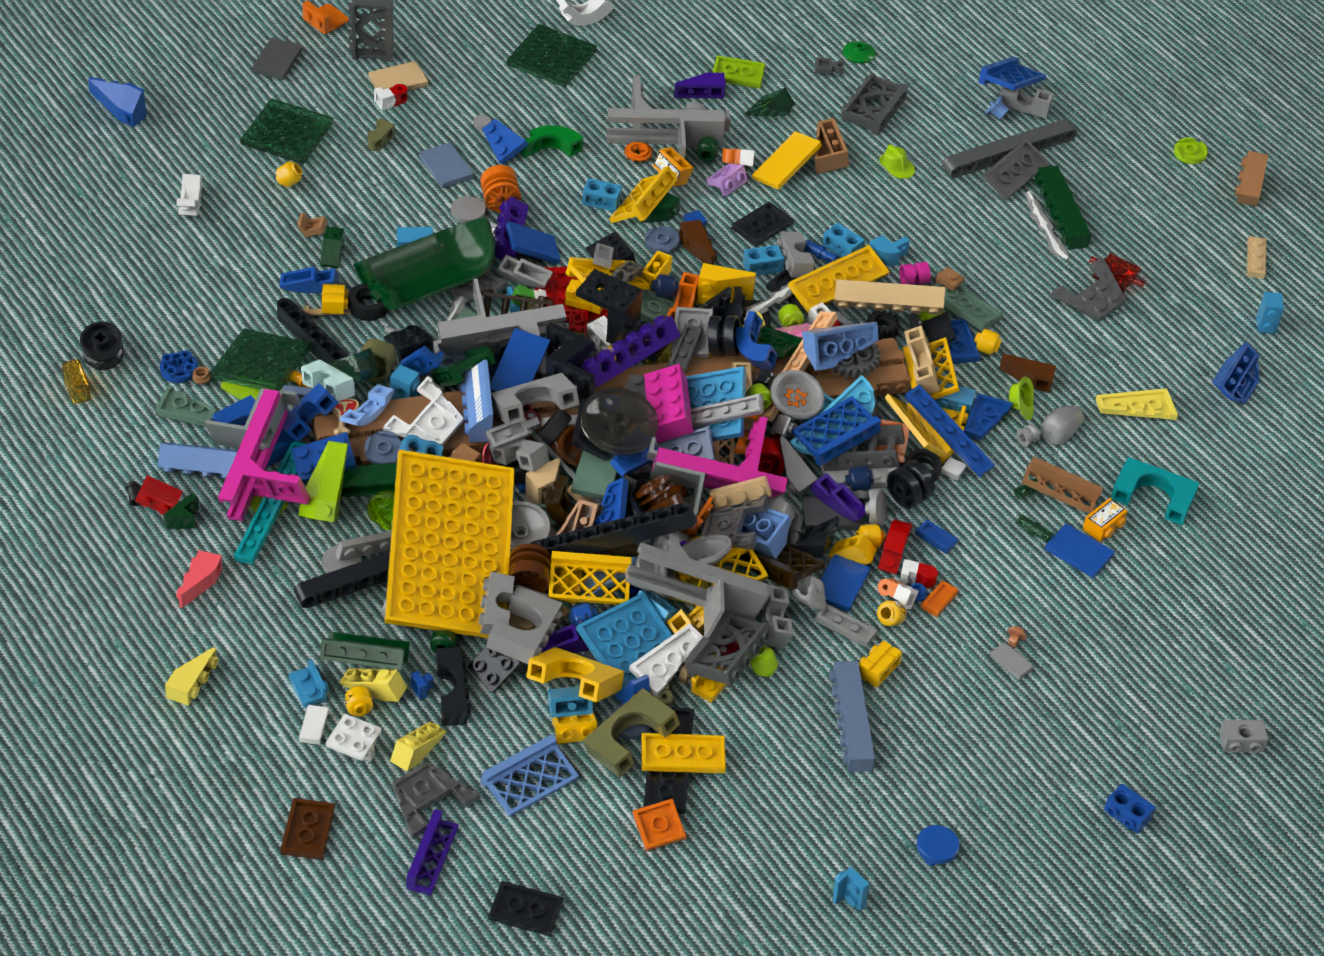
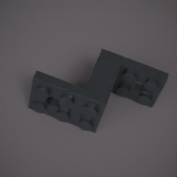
M594 269L576 290L577 297L608 310L606 342L610 344L619 340H625L626 335L638 332L640 327L646 324L640 321L643 289ZM669 344L645 359L655 363Z
M550 322L546 325V338L550 340L546 357V377L563 373L577 388L579 405L583 398L595 404V375L579 368L586 359L594 357V341Z

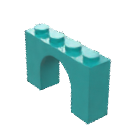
M1127 457L1113 487L1111 499L1129 505L1134 492L1142 486H1156L1164 490L1171 499L1164 519L1183 525L1196 496L1199 482Z

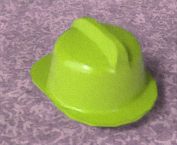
M890 144L879 158V163L894 177L907 179L914 175L915 168L907 159L906 152L901 147H894Z
M1023 377L1020 382L1011 386L1009 402L1013 403L1014 409L1020 410L1026 420H1031L1034 413V387L1029 377Z

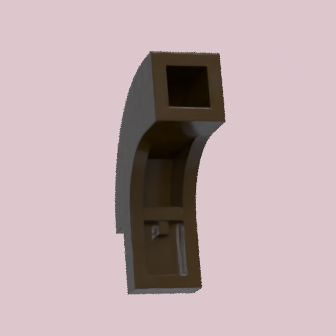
M563 475L560 476L558 482L554 481L545 498V506L550 517L560 527L563 526L575 506L567 496L568 477Z

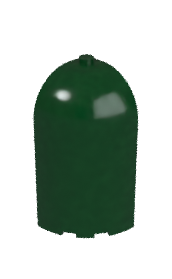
M487 216L477 218L356 262L353 265L362 284H367L370 288V295L377 302L381 301L384 303L385 308L397 310L483 275L490 267L495 252L491 224Z

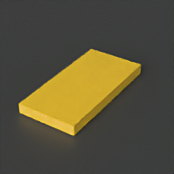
M795 131L752 174L753 179L779 190L822 146L821 141Z
M642 733L641 771L725 773V735L669 734L665 738L659 733Z

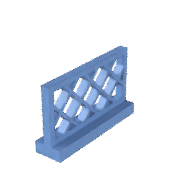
M552 734L483 772L481 778L484 788H489L509 817L579 779L578 773L556 745L557 740ZM554 752L559 758L558 763L546 761V757ZM533 763L542 765L541 773L530 771L529 766ZM544 767L557 768L556 775L543 774ZM559 769L568 771L571 776L567 779L558 777ZM515 773L525 774L524 782L511 780L512 775ZM527 775L540 778L538 786L526 783ZM542 778L554 781L551 788L541 787ZM499 782L508 784L507 791H499L494 785ZM510 785L522 787L521 795L509 793ZM524 789L536 790V796L533 798L523 796ZM507 798L520 800L519 805L511 809L506 803Z

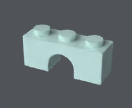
M319 359L301 366L302 382L306 386L314 388L320 383L338 402L355 395V382L353 378Z

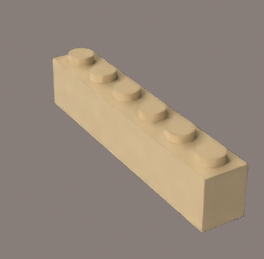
M836 279L835 306L839 308L856 307L859 310L874 308L876 311L892 309L894 312L906 310L915 314L929 312L931 315L944 313L945 287Z

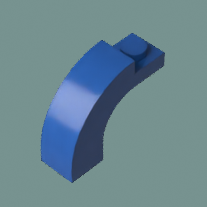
M749 311L744 321V327H737L736 329L737 347L754 367L773 370L778 353L771 345L757 344L763 320L755 311Z

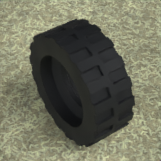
M358 284L352 288L348 295V308L351 315H354L355 318L367 321L377 320L386 315L388 309L384 307V303L381 301L374 305L359 303L362 299H374L370 295L371 290L367 284Z

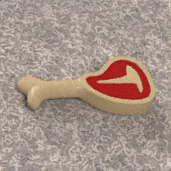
M344 399L339 401L332 409V413L339 419V426L334 430L335 435L345 432L348 435L350 434V430L346 428L347 423L340 421V417L349 409H358L359 403L357 400Z

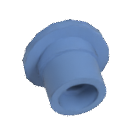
M1000 95L995 103L993 101L990 102L992 106L985 113L987 115L991 113L1000 120L1009 108L1001 101L1003 97Z

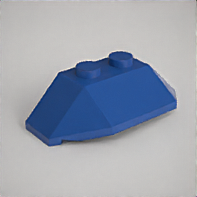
M1248 342L1244 343L1225 360L1212 383L1229 400L1245 404L1259 382V354Z

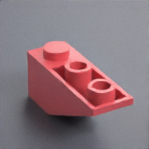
M199 550L196 557L192 558L190 570L185 573L183 585L178 588L176 598L179 599L180 608L186 606L217 582L223 568L222 555Z

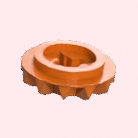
M632 142L625 147L624 151L627 159H631L632 162L638 161L639 163L641 161L646 162L647 159L651 158L652 154L651 147L643 142Z

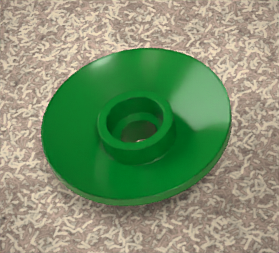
M852 41L843 47V55L853 63L863 64L875 58V49L866 42Z

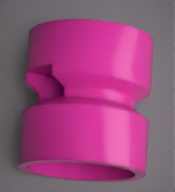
M926 261L915 263L914 266L913 264L900 266L899 276L901 284L916 285L917 283V285H925L930 283L931 273Z

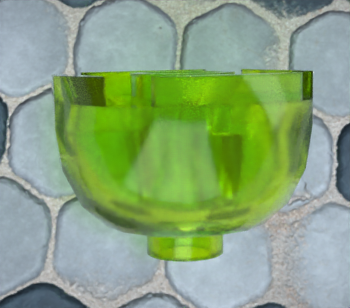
M393 490L378 492L367 505V513L370 520L381 525L379 526L381 529L392 530L395 494Z

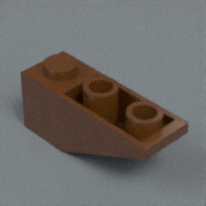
M701 220L680 222L679 237L683 247L702 263L714 265V262L717 260V254L712 249L711 239L707 237L706 227L702 225Z
M1002 353L999 369L1018 381L1023 377H1029L1033 383L1034 390L1050 393L1056 365Z

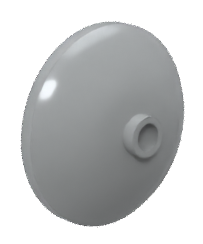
M513 502L510 552L518 545L529 544L532 541L549 536L550 521L542 508L529 502Z
M716 534L694 539L681 547L689 558L713 566L729 553L732 548V541L726 535Z

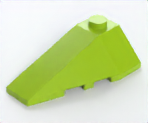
M328 441L305 487L310 500L308 505L300 504L298 516L330 522L338 521L348 450L347 443Z

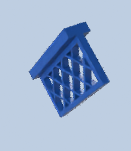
M1013 56L983 66L978 83L985 85L993 82L1014 91L1046 79V75L1018 64L1020 58Z
M851 396L792 429V434L815 457V463L820 467L880 433L881 420L877 416L873 417ZM853 404L856 407V411L845 410V407ZM834 413L842 414L841 419L830 418V415ZM844 415L855 416L854 421L843 420ZM857 416H858V417H865V418L867 419V421H866V422H856V421H857ZM824 422L826 423V428L815 427V424ZM829 423L839 424V430L829 429ZM842 425L853 426V429L850 431L841 430ZM804 430L811 431V436H802L800 432ZM820 432L825 433L824 438L813 437V433ZM827 434L838 435L834 440L826 439ZM812 442L823 443V446L815 449L812 446Z

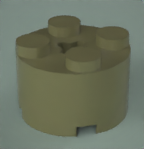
M369 339L362 346L354 361L357 363V371L360 372L364 380L371 383H379L384 379L386 380L397 362V355L392 344L382 340Z

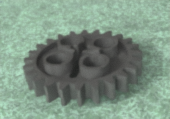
M873 343L862 351H857L850 358L837 363L838 365L827 370L832 369V374L838 372V377L845 375L846 379L849 376L855 379L857 375L860 377L863 374L869 376L870 372H875V368H878L881 356L878 344Z

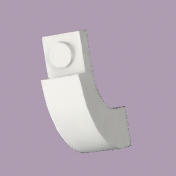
M556 0L566 20L577 26L595 23L603 19L614 9L608 0H588L580 5H573L567 0Z
M182 174L181 198H177L178 215H198L202 191L201 175Z

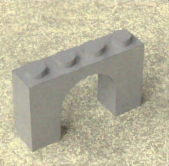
M563 373L491 393L493 411L506 426L525 421L523 406L529 403L551 401L561 410L579 405L577 388Z
M518 585L511 596L508 610L510 613L531 621L537 628L533 630H520L496 621L489 633L486 648L528 664L529 658L536 655L539 656L542 653L543 648L541 647H546L550 637L548 635L554 633L555 623H559L563 612L560 611L562 603Z

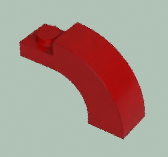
M893 519L884 543L878 570L897 575L913 524Z

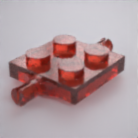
M1111 253L1104 258L1122 292L1132 284L1143 288L1145 281L1137 278L1141 270L1140 267ZM1091 256L1089 263L1093 264L1098 259ZM1093 273V278L1099 280L1100 278Z

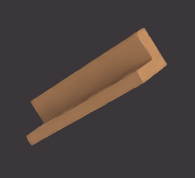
M1035 456L1028 464L1022 480V484L1088 514L1093 512L1096 500L1103 489L1101 486ZM1029 475L1036 477L1038 482L1028 479ZM1046 484L1053 485L1055 490L1049 489ZM1064 492L1070 493L1072 498L1065 496ZM1084 499L1090 502V506L1083 504L1081 500Z

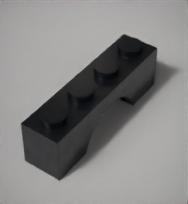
M461 647L436 648L437 677L449 681L454 687L450 693L441 697L442 726L467 725V716H471V705L466 704V700H469V687H465V684L468 683L467 671H463V667H466V657L461 655Z

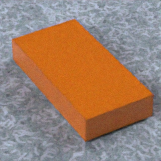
M942 580L921 603V608L938 617L957 596L959 589Z

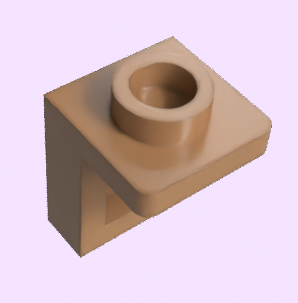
M301 213L297 225L304 236L309 237L324 233L328 220L325 216L308 219L305 213Z
M947 267L937 273L935 285L941 283L954 291L964 283L965 277Z

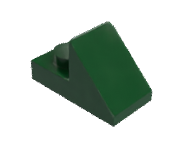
M191 493L164 513L165 528H195L194 514L199 510L198 496Z

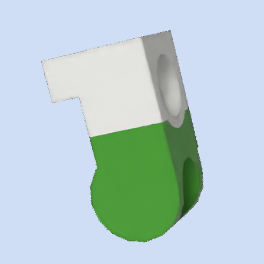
M518 285L511 295L538 299V296L547 297L546 290L539 289L535 291L523 285ZM511 300L513 304L520 307L521 301ZM528 302L527 309L539 308V303Z

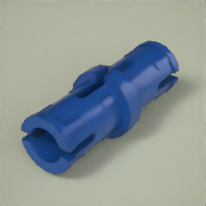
M809 239L806 240L804 250L815 255L817 259H822L828 263L838 259L839 256L826 250L825 246H819Z

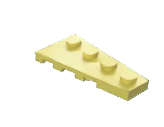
M1167 388L1096 396V403L1102 414L1177 420L1178 414Z

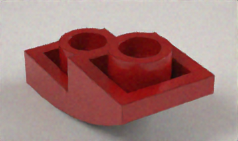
M570 309L568 330L583 332L586 338L588 310Z

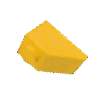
M863 533L836 541L828 555L832 558L836 554L860 564L868 565L873 561L877 549Z

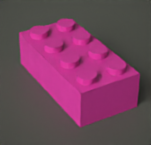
M676 364L644 374L649 429L653 437L656 438V442L660 443L693 433L688 382L681 365Z

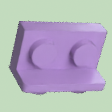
M729 163L708 177L706 181L709 186L720 188L722 195L727 196L746 183L748 179L744 165Z

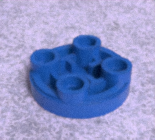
M188 350L164 354L160 363L162 377L172 383H184L192 380L193 372L198 368L197 360Z
M940 825L924 828L919 833L916 843L919 854L925 859L926 864L930 866L946 864L955 860L960 845L957 835L951 829Z

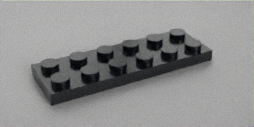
M668 706L676 712L680 723L670 734H692L694 709ZM651 728V733H658L653 728ZM647 771L643 807L673 798L678 814H685L689 772Z

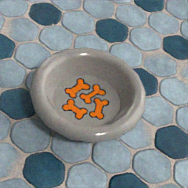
M788 370L780 373L771 385V399L776 408L785 416L798 420H807L815 417L823 408L825 401L824 391L819 382L808 373L800 370Z

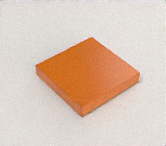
M673 798L632 811L645 851L686 839V834Z

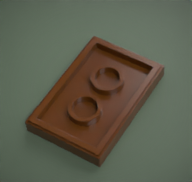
M293 798L280 854L323 860L335 812V803Z

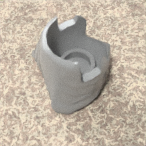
M808 576L802 579L801 582H797L798 588L792 590L791 593L796 600L816 610L823 611L826 609L825 588L821 580Z

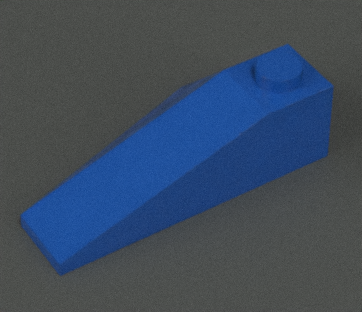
M88 78L90 93L119 121L134 127L146 117L143 89L131 83L119 84L118 81L107 82L106 79Z

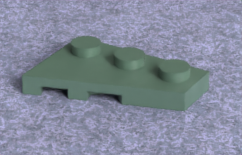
M168 384L155 409L156 416L206 427V420L213 421L212 414L216 413V409L199 400L189 398L188 394L183 391L180 393L174 390V387Z

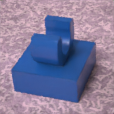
M419 671L411 673V688L419 700L427 698V690L434 687L432 684L434 679L430 673L421 676Z

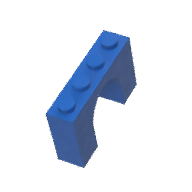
M250 395L212 414L213 421L245 426L256 400ZM283 428L266 468L283 460L291 442H296Z

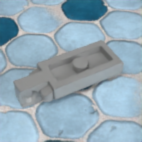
M537 417L530 420L525 418V421L509 426L502 424L486 431V436L493 450L529 437L533 434V430L539 428L540 422Z

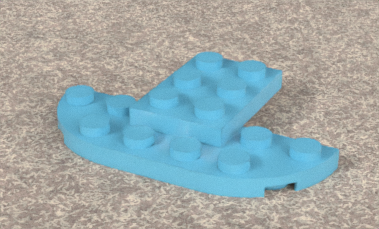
M861 375L835 400L824 393L825 401L823 408L817 415L851 396L872 415L875 407V397L871 384ZM850 404L845 407V410L856 411V407ZM834 413L830 415V418L841 419L842 414ZM844 415L843 420L854 421L855 416ZM857 416V421H856V422H866V421H867V419H866L865 417H858V416ZM809 418V419H807V420H801V421H803V422L805 423V422L809 421V420L812 419V418ZM818 422L815 424V427L826 428V423ZM829 423L828 426L829 429L839 430L840 427L839 424ZM842 425L841 430L850 431L853 429V426ZM804 430L800 434L802 436H811V431ZM820 432L813 433V437L824 438L825 433ZM827 434L826 439L834 440L838 435ZM796 437L790 441V445L794 450L812 455ZM812 442V446L818 449L823 446V443Z

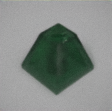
M784 87L762 96L745 114L746 116H785L792 111L791 108L795 105V102Z

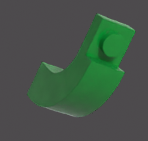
M548 125L530 130V137L525 139L529 145L522 150L521 155L527 158L541 149L555 148L572 157L583 150V136L563 126Z

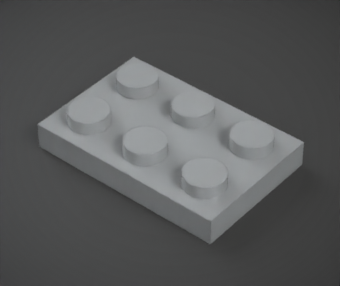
M676 307L675 324L680 335L685 324L703 328V334L693 357L709 358L707 329L709 318L713 316V309ZM679 338L672 341L671 355L674 352V349L677 345Z

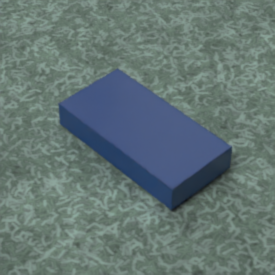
M926 520L915 532V535L945 554L958 543V538L929 520Z

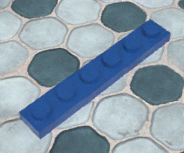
M920 384L906 393L905 398L979 478L993 469L995 464Z

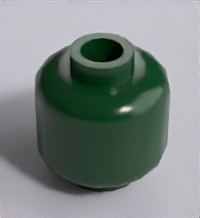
M706 136L699 140L696 154L700 160L711 162L718 156L719 144L715 138Z
M447 630L434 631L430 641V649L436 654V648L456 647L458 641L457 634Z

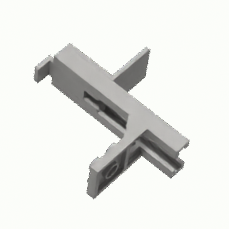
M633 75L632 108H608V122L633 123V128H606L607 143L630 144L632 142H643L645 144H678L679 154L684 159L686 147H697L699 140L706 136L715 138L718 141L719 147H723L724 132H729L730 110H726L725 115L724 110L652 109L644 101V93H641L643 92L644 85L643 82H640V75ZM642 123H673L680 125L678 129L646 128Z
M474 279L473 296L478 315L438 322V340L433 341L434 354L442 351L444 354H450L484 346L498 345L499 340L511 338L515 328L546 337V325L550 322L565 328L563 326V322L566 321L564 306L559 304L486 317L478 279ZM545 356L536 374L535 380L546 377Z
M679 532L659 536L655 547L641 542L637 549L639 553L638 558L654 563L655 572L629 564L626 570V582L704 607L705 638L709 639L725 610L731 611L735 616L754 621L759 611L763 610L770 598V585L689 558L680 545ZM667 568L715 583V585L704 589L673 579L668 575Z

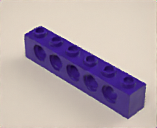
M660 315L654 318L653 323L642 325L638 332L626 335L625 340L614 342L612 344L613 347L610 349L601 350L598 352L597 357L586 359L579 368L594 374L595 387H599L681 335L672 316L664 317V315Z

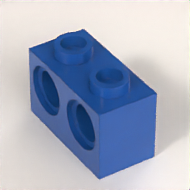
M1123 783L1107 798L1104 808L1111 817L1116 818L1137 834L1152 820L1156 809L1154 805Z

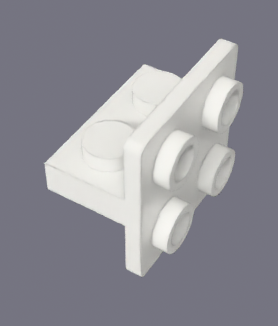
M344 714L326 741V747L361 761L364 759L371 761L375 756L374 743L381 733V728Z

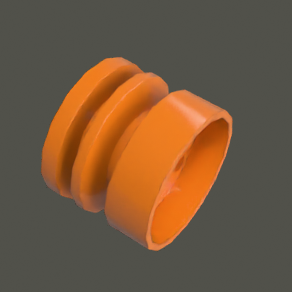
M495 165L483 172L480 177V184L487 208L495 212H501L499 208L504 200L507 201L511 196L519 201L521 200L517 176L511 167Z

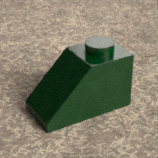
M667 192L650 215L642 222L671 220L680 211V198Z
M326 226L322 246L321 267L339 268L345 245L344 228Z

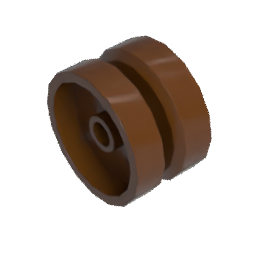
M568 424L551 443V449L567 466H578L583 450L571 445L575 424Z

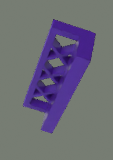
M434 809L406 877V889L430 896L433 893L459 828L457 823L442 820L443 811ZM441 827L452 830L450 834L443 837L439 832ZM441 843L444 850L435 854L432 849L433 846ZM435 860L437 867L428 871L425 866L426 863ZM426 877L431 882L429 888L417 885L419 880Z

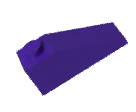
M707 72L676 82L674 98L724 99V73Z

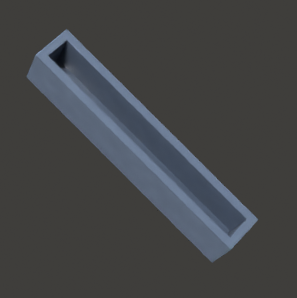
M834 661L833 670L829 671V679L834 685L832 686V697L836 698L834 705L835 714L839 715L837 728L842 733L840 735V746L844 747L843 764H847L848 772L873 771L875 756L858 661Z

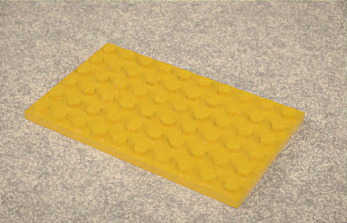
M398 451L384 623L435 631L447 630L456 634L483 638L489 637L487 634L480 633L481 625H478L480 613H483V608L480 607L482 596H485L486 592L483 590V583L485 579L489 578L491 572L508 575L514 468L412 451ZM497 602L500 608L507 610V603Z

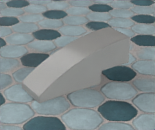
M507 255L497 269L499 277L538 288H545L553 275L552 271L522 258L519 261Z

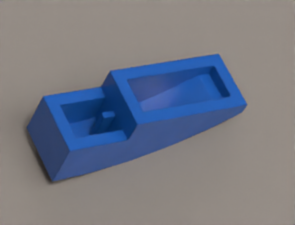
M316 267L281 273L279 286L281 289L294 292L322 293L323 284L339 285L340 278L335 268L317 271Z

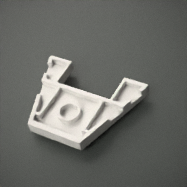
M427 376L418 386L417 392L430 399L431 402L411 425L393 415L383 426V431H389L404 438L406 435H416L420 439L435 441L443 446L463 423L464 418L452 403L446 400L442 395V391L436 388L432 383V379Z

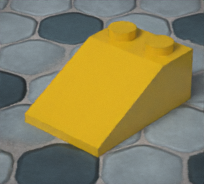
M703 263L699 275L696 304L704 305L727 287L732 289L730 303L733 301L734 287H742V294H745V300H753L756 273Z

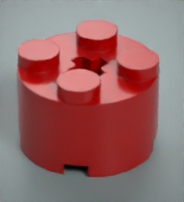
M764 437L758 471L773 475L779 474L780 476L784 470V459L780 441Z

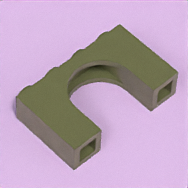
M642 688L582 741L589 755L620 778L635 765L630 752L617 742L621 732L630 726L644 724L650 726L666 738L680 725L676 712Z

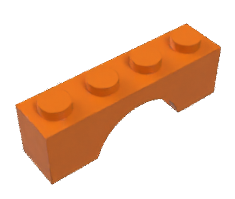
M683 272L674 306L669 308L667 316L673 317L674 322L676 307H694L697 299L699 275Z

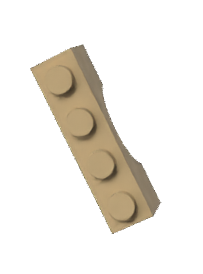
M922 325L904 331L915 367L913 372L917 385L920 384L928 394L939 391L940 387L929 342Z

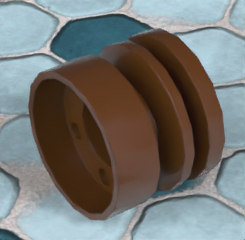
M669 474L655 477L642 485L634 494L635 499L642 496L645 497L639 502L641 506L649 503L650 507L645 512L686 502L679 491L670 494L669 490L675 484L674 482L667 485L664 484L671 478Z
M531 543L521 544L512 549L509 557L508 575L515 576L514 585H520L544 593L548 589L550 582V552L540 545Z

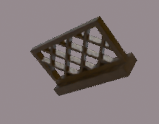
M787 544L776 559L753 550L768 574L767 579L790 590L798 588V581L825 568L824 561ZM748 552L739 558V560L750 562L751 559ZM753 568L750 569V571L758 575H761L759 570Z

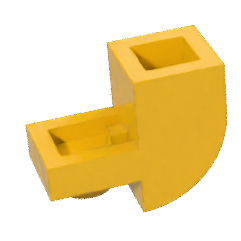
M698 605L689 614L681 609L666 623L674 634L690 623L703 635L704 607Z

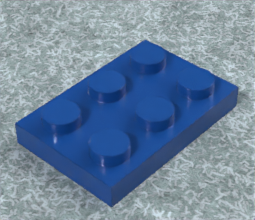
M347 432L291 449L297 474L303 484L308 483L328 441L347 443L345 471L357 468Z

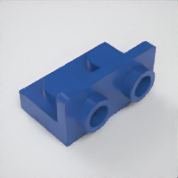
M423 346L401 360L399 365L420 373V376H425L431 369H437L441 365L444 353L439 351L434 354L426 346Z

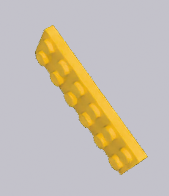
M868 245L790 281L787 286L807 313H809L810 308L821 302L827 305L835 301L836 279L875 282L888 276L890 271L871 246Z

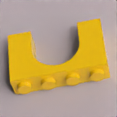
M554 647L540 653L539 656L536 655L529 658L526 678L543 684L559 677L581 679L579 697L598 702L622 690L624 671Z

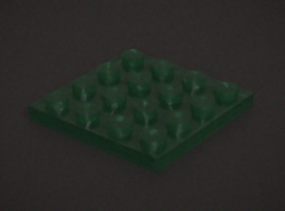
M538 24L507 59V65L566 87L595 54L597 46L545 25Z
M271 98L241 137L240 144L304 164L334 123V118Z
M244 328L211 370V379L256 389L263 388L280 391L310 351L311 343Z

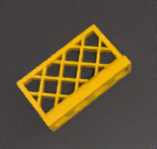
M669 166L663 167L658 175L641 179L609 218L610 222L614 223L637 217L639 221H644L678 180Z
M570 257L566 274L569 277H577L583 283L594 269L612 276L616 268L623 264L625 260H612L611 267L606 268L593 264V258ZM640 275L629 281L631 285L649 290L650 284Z
M946 337L929 343L931 354L937 355L933 360L934 367L940 368L936 372L937 379L943 380L939 385L940 390L929 394L935 400L958 392L960 389ZM944 345L940 352L935 350L937 347ZM908 346L902 348L913 389L918 386L913 372L915 367ZM942 357L947 359L943 364L938 363ZM944 370L950 371L947 376L941 375ZM948 382L954 384L952 387L944 388Z
M890 394L884 397L922 446L937 454L942 464L955 452L910 403L906 404Z
M731 548L729 553L720 562L713 565L723 569V563L730 562L734 563L732 571H727L760 582L768 578V574L756 554L750 549ZM747 552L751 557L750 562L739 560L740 556ZM737 564L748 567L746 574L735 572ZM751 568L757 569L761 573L757 577L749 576L748 574ZM676 571V578L679 581L687 583L686 581L691 578L698 579V587L701 586L702 581H706Z
M552 551L548 597L561 601L619 605L629 600L630 583L626 582V579L619 583L613 576L617 573H626L629 564L631 565L632 557ZM555 568H562L567 573L559 578L554 573ZM583 570L587 575L579 580L574 572ZM598 571L604 572L607 575L601 581L594 576ZM569 576L577 582L570 588L563 582ZM588 578H591L596 583L591 589H588L583 584ZM609 579L616 585L610 591L603 585ZM559 584L566 590L562 594H553V588ZM580 586L585 593L582 596H578L573 593V590ZM600 587L606 594L602 597H596L592 592ZM620 589L625 594V599H617L612 594Z

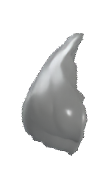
M1066 405L1050 412L1043 421L1041 437L1055 445L1066 443L1086 419L1081 406Z

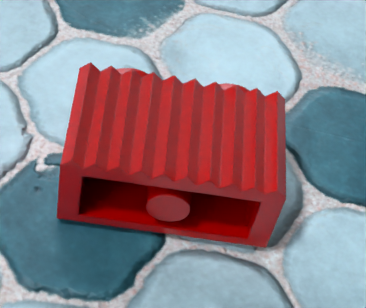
M147 475L135 501L164 515V513L178 503L183 491Z

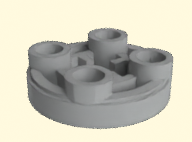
M881 488L870 489V500L865 504V512L870 515L869 524H877L883 527L887 517L885 492Z

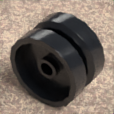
M720 315L710 316L707 339L711 356H722L724 351L727 356L739 355L740 351L736 344V329L741 326L737 315H727L725 320Z
M99 321L88 325L82 331L80 344L84 361L88 366L96 370H107L121 362L124 356L123 341L120 330L114 324Z
M909 460L900 468L894 469L887 475L886 482L890 495L896 503L905 509H912L921 501L928 499L934 494L935 485L932 475L917 460Z

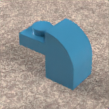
M882 235L869 241V245L885 266L898 265L900 257L908 254L910 240L907 237L891 243Z

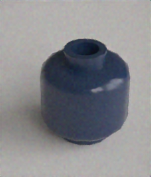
M659 274L656 280H652L651 290L655 292L656 297L671 299L674 295H677L678 281H676L674 276Z
M864 465L850 468L848 471L849 475H845L847 487L851 486L854 492L869 490L871 484H874L872 469H868Z

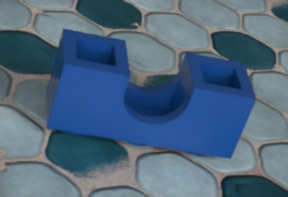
M320 383L300 401L299 406H295L288 413L283 425V429L298 443L311 431L309 422L315 415L322 413L326 416L339 403Z

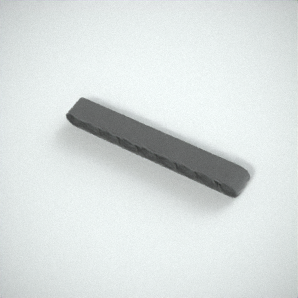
M1063 119L950 155L942 161V167L952 178H957L995 165L1025 139L1038 151L1073 140L1077 135V130L1068 120Z

